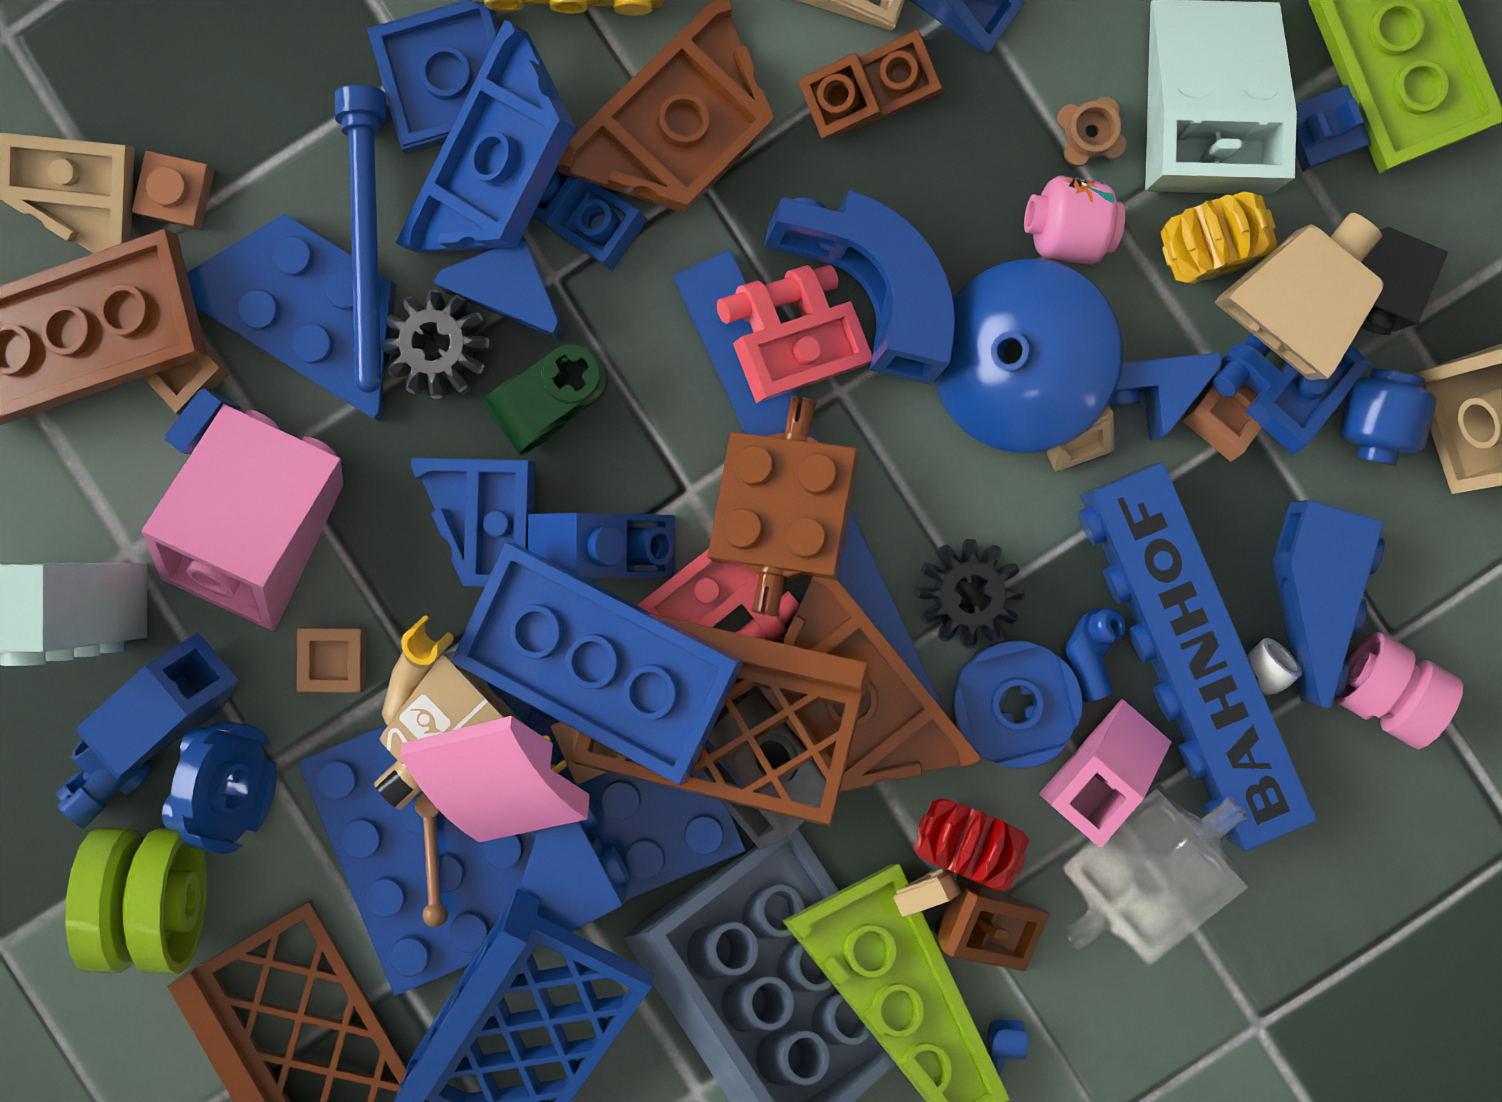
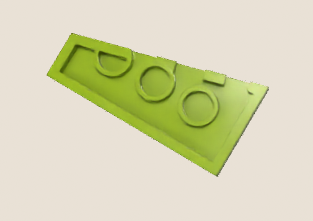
M890 864L783 920L784 924L926 1102H1007L1010 1100L922 911L902 917L893 896L897 894V890L909 884L900 864Z

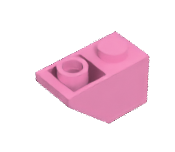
M1121 699L1040 791L1039 795L1101 848L1145 798L1172 741L1125 700Z

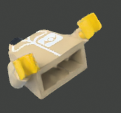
M426 615L415 623L402 637L403 652L392 670L382 710L387 728L379 739L397 761L374 782V785L381 796L398 810H402L422 791L400 757L402 743L508 716H513L523 723L482 678L451 662L455 651L443 654L436 661L453 643L454 637L451 633L447 632L438 642L431 640L425 632V624L430 620ZM544 735V736H543V737H544L545 739H547L548 741H551V739L549 738V736H547V735ZM563 760L557 765H551L550 769L560 773L567 764Z

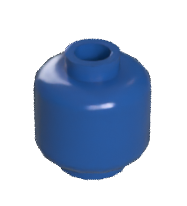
M1372 368L1369 378H1360L1355 382L1348 393L1340 425V434L1347 442L1359 445L1356 458L1396 466L1399 454L1414 455L1424 450L1436 407V397L1434 394L1423 388L1425 378L1393 370Z

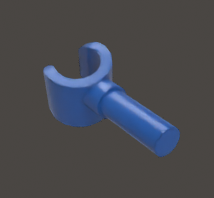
M998 1019L989 1025L988 1054L998 1075L1003 1070L1004 1058L1026 1059L1028 1033L1024 1031L1025 1025L1023 1021Z

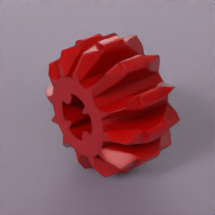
M943 798L933 800L927 815L923 814L917 829L919 835L913 849L920 859L991 889L1004 891L1011 889L1016 874L1020 875L1026 860L1024 853L1029 839L1018 827L964 804Z

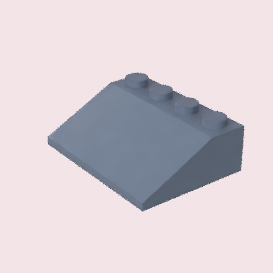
M798 828L790 836L762 850L757 845H754L668 902L623 937L642 968L655 974L653 985L730 1102H854L896 1065L894 1060L783 922L786 918L839 891Z

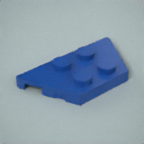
M504 20L395 242L398 245L417 253L517 247L576 130V126L528 32L513 23Z
M282 214L187 272L196 308L377 421L381 419L385 407V401L382 400L385 363H389L390 354L381 350L382 380L380 387L371 393L361 391L355 383L352 256L288 215ZM378 273L381 345V341L391 338L388 333L389 326L386 324V320L389 315L394 314L397 284Z

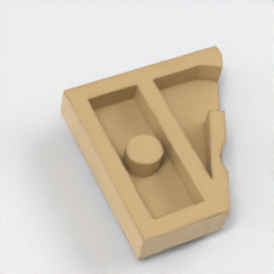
M0 133V200L23 214H31L42 221L48 230L66 241L76 242L92 253L131 240L135 147Z

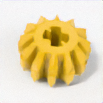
M1245 191L1232 196L1227 194L1219 199L1205 201L1201 205L1185 209L1184 213L1171 217L1160 232L1164 243L1162 251L1167 266L1172 268L1176 281L1192 284L1203 280L1210 281L1223 275H1230L1237 270L1251 267L1253 263L1261 261L1278 245L1273 231L1276 229L1271 211L1266 209L1261 195Z

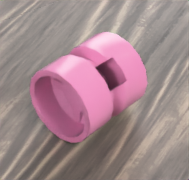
M1376 632L1366 638L1348 659L1350 669L1346 687L1342 694L1337 698L1334 697L1337 704L1365 720L1373 716L1380 718L1383 731L1419 750L1431 744L1449 725L1462 699L1464 685L1459 677L1429 660H1422L1415 664L1416 657L1413 650L1384 633Z

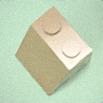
M1502 344L1413 373L1412 375L1425 378L1423 388L1432 392L1436 397V407L1430 430L1451 494L1501 486Z

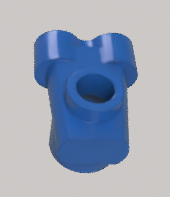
M82 739L72 752L70 760L83 770L81 772L77 771L56 792L57 797L61 801L58 804V808L74 824L85 829L107 807L106 802L118 790L124 795L134 791L148 776L152 766L146 761L117 781Z

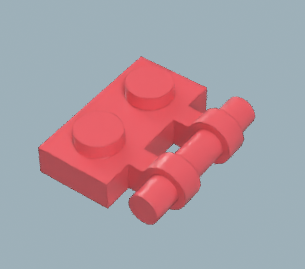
M808 265L786 272L785 278L766 285L760 281L738 286L736 294L718 299L717 311L723 323L728 324L744 319L750 323L753 333L740 337L733 345L756 403L858 369L871 362L872 353L852 302L849 301L831 308L829 307L824 292L836 289L839 283L837 273L831 265L814 270ZM790 303L799 308L802 317L784 323L780 322L775 309Z
M709 548L637 605L655 615L713 628L715 624L742 604L753 619L736 633L765 640L770 638L774 642L788 631L785 625L793 620L800 606L788 590L781 596L778 617L769 616L767 613L762 615L752 612L759 575L745 566L713 562L707 557Z

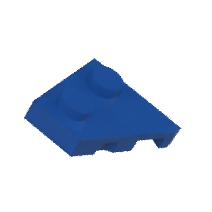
M411 458V469L415 478L422 479L435 509L431 515L438 531L451 546V560L462 585L465 587H485L505 542L517 543L528 549V514H534L536 462L529 460Z

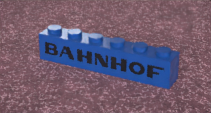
M1164 462L1148 465L1080 494L1085 508L1078 511L1080 523L1093 546L1101 543L1110 567L1103 569L1106 584L1118 604L1126 602L1135 623L1134 626L1128 628L1131 642L1143 663L1150 660L1161 683L1153 687L1155 698L1165 718L1169 722L1176 719L1185 739V743L1178 745L1179 753L1193 780L1201 778L1211 801L1204 803L1203 807L1216 836L1219 839L1227 837L1228 841L1247 851L1317 821Z

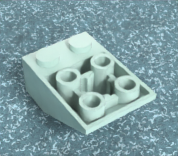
M1152 0L1150 4L1145 191L1238 194L1245 191L1260 195H1272L1295 179L1297 111L1280 2Z

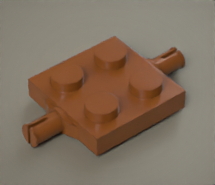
M792 396L789 399L790 405L785 433L759 436L730 432L707 556L713 562L745 566L758 574L759 578L752 612L762 615L767 613L769 616L776 617L779 616L784 579L808 575L838 580L860 455L856 448L822 444L811 438L810 431L817 402L803 397L801 401L799 396Z

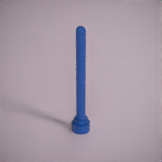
M349 85L337 89L334 93L335 120L342 125V133L349 138L355 383L361 391L371 393L380 387L382 380L374 137L381 133V126L387 122L386 93L383 90L367 85Z

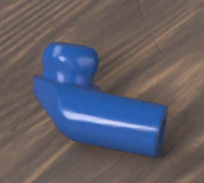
M1098 607L1085 613L1080 618L1066 644V656L1078 680L1084 702L1095 701L1114 692L1102 660L1113 641L1123 637L1126 626L1122 615L1112 608L1103 609Z

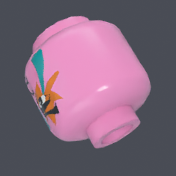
M1057 176L1047 183L1041 195L1033 194L1030 197L1025 211L1024 229L1026 233L1033 234L1036 251L1043 258L1089 266L1101 261L1106 253H1113L1117 249L1124 231L1125 207L1123 203L1117 202L1114 190L1103 182Z

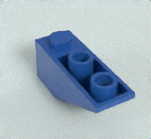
M1311 500L1289 502L1272 565L1291 655L1296 659L1302 670V675L1297 679L1300 699L1306 703L1331 709L1334 697L1337 698L1342 694L1348 681L1350 668L1345 657L1351 636H1356L1360 632L1366 618L1367 602L1362 597L1368 576L1377 571L1383 559L1385 541L1380 535L1384 521Z

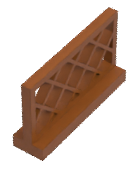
M656 615L744 661L735 680L739 683L732 686L724 703L743 734L711 754L708 753L704 746L700 754L703 759L696 762L688 781L681 785H677L641 764L631 762V759L622 754L613 758L593 753L596 740L581 732L578 736L572 762L577 765L831 827L861 703L865 701L870 680L867 663ZM755 686L772 689L784 710L749 730L732 700ZM782 692L802 696L803 698L789 705ZM818 701L844 706L839 731L814 746L796 715ZM790 719L808 750L773 770L756 739ZM750 744L767 775L744 789L728 786L715 764ZM835 746L830 769H828L820 755ZM814 759L827 780L820 808L793 802L779 779ZM709 769L717 783L695 778V776ZM773 784L781 798L758 792Z
M311 900L203 964L201 963L167 986L233 1102H291L284 1090L290 1067L327 1075L320 1102H328L334 1077L371 1085L367 1102L375 1101L378 1087L398 1091L407 1065ZM302 920H305L317 941L311 966L275 958L282 932ZM271 939L267 955L250 952ZM323 953L333 971L319 968ZM236 959L264 965L254 1000L229 994L216 971ZM272 967L308 976L298 1010L262 1002ZM316 978L342 984L349 997L343 1020L306 1012ZM237 1007L251 1010L247 1024ZM354 1007L365 1026L350 1022ZM259 1012L295 1020L286 1054L259 1047L253 1036ZM303 1022L339 1030L331 1064L294 1056ZM347 1033L373 1038L381 1053L374 1075L338 1066ZM385 1061L397 1080L382 1077ZM269 1062L283 1065L279 1080Z

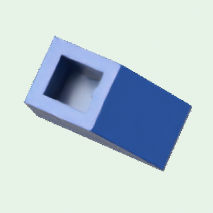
M612 513L528 514V550L585 579L672 578L675 575V515Z
M197 632L146 664L77 727L76 732L118 781L182 738L188 730L198 727L222 711L239 680Z
M590 798L587 820L537 831L521 882L526 893L541 900L537 915L570 932L622 906L627 895L624 885L631 881L628 870L618 851L613 846L605 850L593 828L600 824V819Z

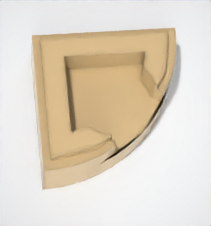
M1108 405L1097 422L1078 438L1055 449L1047 450V456L1055 472L1106 455L1115 450L1113 412Z
M942 868L929 872L897 890V894L893 897L902 917L948 902L961 893V889L951 872H947V870Z

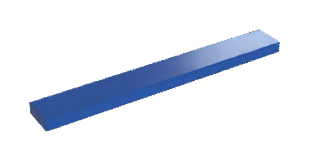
M729 249L673 275L674 281L745 434L770 436L777 433H785L790 405L789 399L792 396H798L796 390L756 403L733 345L740 337L753 333L751 325L744 319L725 324L718 315V299L736 294L738 286L746 284L731 250ZM811 426L810 437L819 442L818 437L813 427ZM850 509L838 580L943 709Z

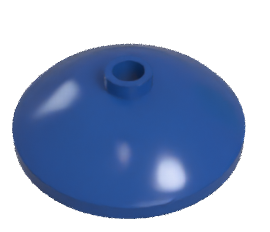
M1020 259L987 269L969 281L953 298L955 328L950 364L935 379V384L945 409L961 429L979 442L999 450L1016 453H1035L1065 445L1078 438L1097 422L1107 409L1117 390L1122 373L1124 348L1116 314L1107 298L1094 283L1075 270L1056 262L1040 259ZM1018 340L1023 348L1022 356L1016 363L1009 364L1005 359V349L1009 343Z

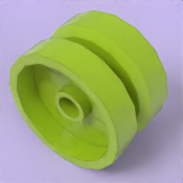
M100 827L90 831L79 846L70 872L66 896V936L69 953L77 969L86 973H121L134 962L136 969L145 974L179 975L186 970L197 951L204 925L207 903V868L204 850L190 847L182 840L178 831L168 828L155 829L149 832L145 839L134 828Z

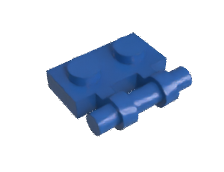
M1251 333L1244 343L1233 345L1221 360L1222 370L1214 378L1213 386L1217 392L1226 397L1234 396L1242 385H1248L1254 390L1258 396L1245 412L1286 450L1294 455L1310 443L1371 362L1350 344L1336 370L1328 379L1308 380L1286 361L1277 369L1265 358L1271 349Z

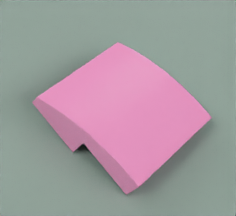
M513 716L405 742L401 745L400 757L424 794L449 821L479 843L588 819L590 794L550 769L553 743Z

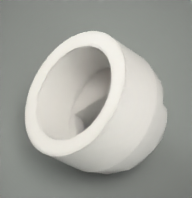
M1264 638L1247 655L1263 694H1277L1287 689L1302 675V670L1296 659L1287 649L1273 639Z

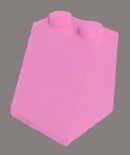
M223 404L142 529V534L160 579L274 632L344 485L341 458L337 457L333 449L320 440L312 437H303L300 440L281 431L274 421L262 413L254 410H246L245 413H242Z

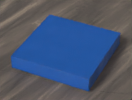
M463 0L367 28L401 150L406 155L444 144L500 30L495 10L485 7L484 2Z

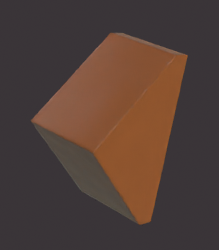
M958 875L956 880L961 893L946 902L934 930L943 952L957 959L1026 971L1050 913L1001 891L991 889Z

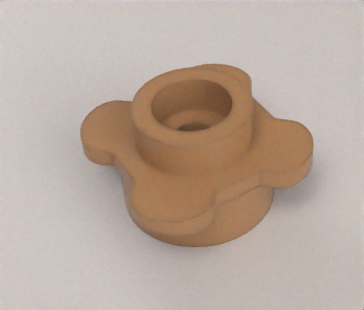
M1100 97L1097 101H1089L1079 107L1075 104H1067L1059 111L1057 124L1065 132L1067 147L1064 150V158L1069 164L1080 167L1085 165L1088 159L1101 156L1114 160L1125 151L1126 139L1120 134L1119 105L1114 99ZM1087 127H1095L1097 135L1089 137L1086 134Z

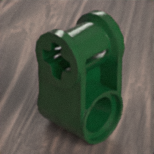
M576 344L562 345L526 371L502 383L483 400V404L518 454L524 455L550 439L564 427L566 422L596 402L606 390L608 371L604 362L588 349ZM571 362L581 367L589 366L582 374L586 385L581 390L569 384L563 385L570 377L565 367Z

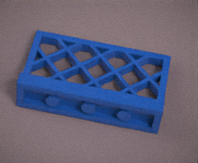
M517 888L410 1057L394 1102H425V1100L429 1102H549L548 1099H551L550 1102H571L652 988L655 974L536 915L541 900ZM540 943L564 955L568 966L539 970L532 952L537 944ZM611 978L629 988L624 995L597 999L591 980ZM575 983L583 1002L554 1006L547 988ZM531 990L539 1009L511 1013L504 995ZM590 1019L596 1036L568 1041L562 1024ZM546 1026L553 1044L526 1048L519 1030ZM503 1033L510 1051L483 1054L477 1037ZM561 1061L567 1077L540 1082L534 1065ZM518 1068L525 1084L498 1088L492 1072ZM476 1075L482 1091L466 1093L447 1084L450 1078Z

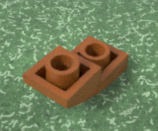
M918 29L859 57L854 52L798 79L823 140L877 122L945 92L924 39Z

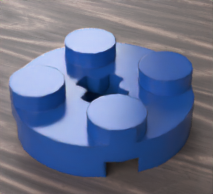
M1025 640L999 641L976 652L959 669L952 693V712L957 728L983 758L1008 768L1022 769L1035 767L1055 758L1065 748L1066 741L1071 737L1074 727L1078 726L1082 715L1081 689L1071 667L1050 649ZM1012 686H1017L1020 693L1032 694L1033 705L1024 708L1025 718L1020 721H1014V717L1010 712H1001L999 708V702L1007 698V689Z
M220 721L207 728L193 727L188 730L180 745L181 758L174 774L171 794L166 799L162 809V819L166 828L178 831L182 840L192 848L217 854H228L242 847L243 845L234 842L241 838L246 830L258 831L268 815L274 798L277 781L276 761L265 760V753L261 743L270 744L266 734L255 726L230 721ZM227 781V788L223 794L224 785Z

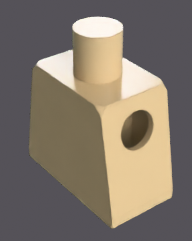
M1349 213L1330 237L1318 227L1310 224L1288 236L1273 251L1223 292L1214 303L1308 380L1328 379L1336 370L1383 290V281L1361 263L1382 238V233L1373 223L1356 213Z

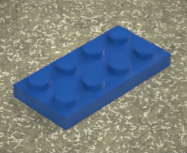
M505 542L451 660L452 663L677 785L688 781L744 663L738 657L525 547L510 542Z

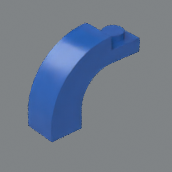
M850 190L837 211L827 209L823 203L814 199L796 198L791 200L781 198L768 224L764 247L826 262L843 269L853 276L867 292L876 316V336L870 370L931 385L950 364L955 316L952 293L946 274L934 251L923 236L894 210L879 201Z

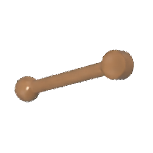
M423 793L415 801L416 812L423 817L428 905L423 910V919L428 926L437 928L445 924L448 919V911L441 903L436 825V815L440 811Z

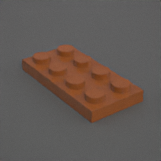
M167 229L150 233L0 286V425L207 356L177 234Z

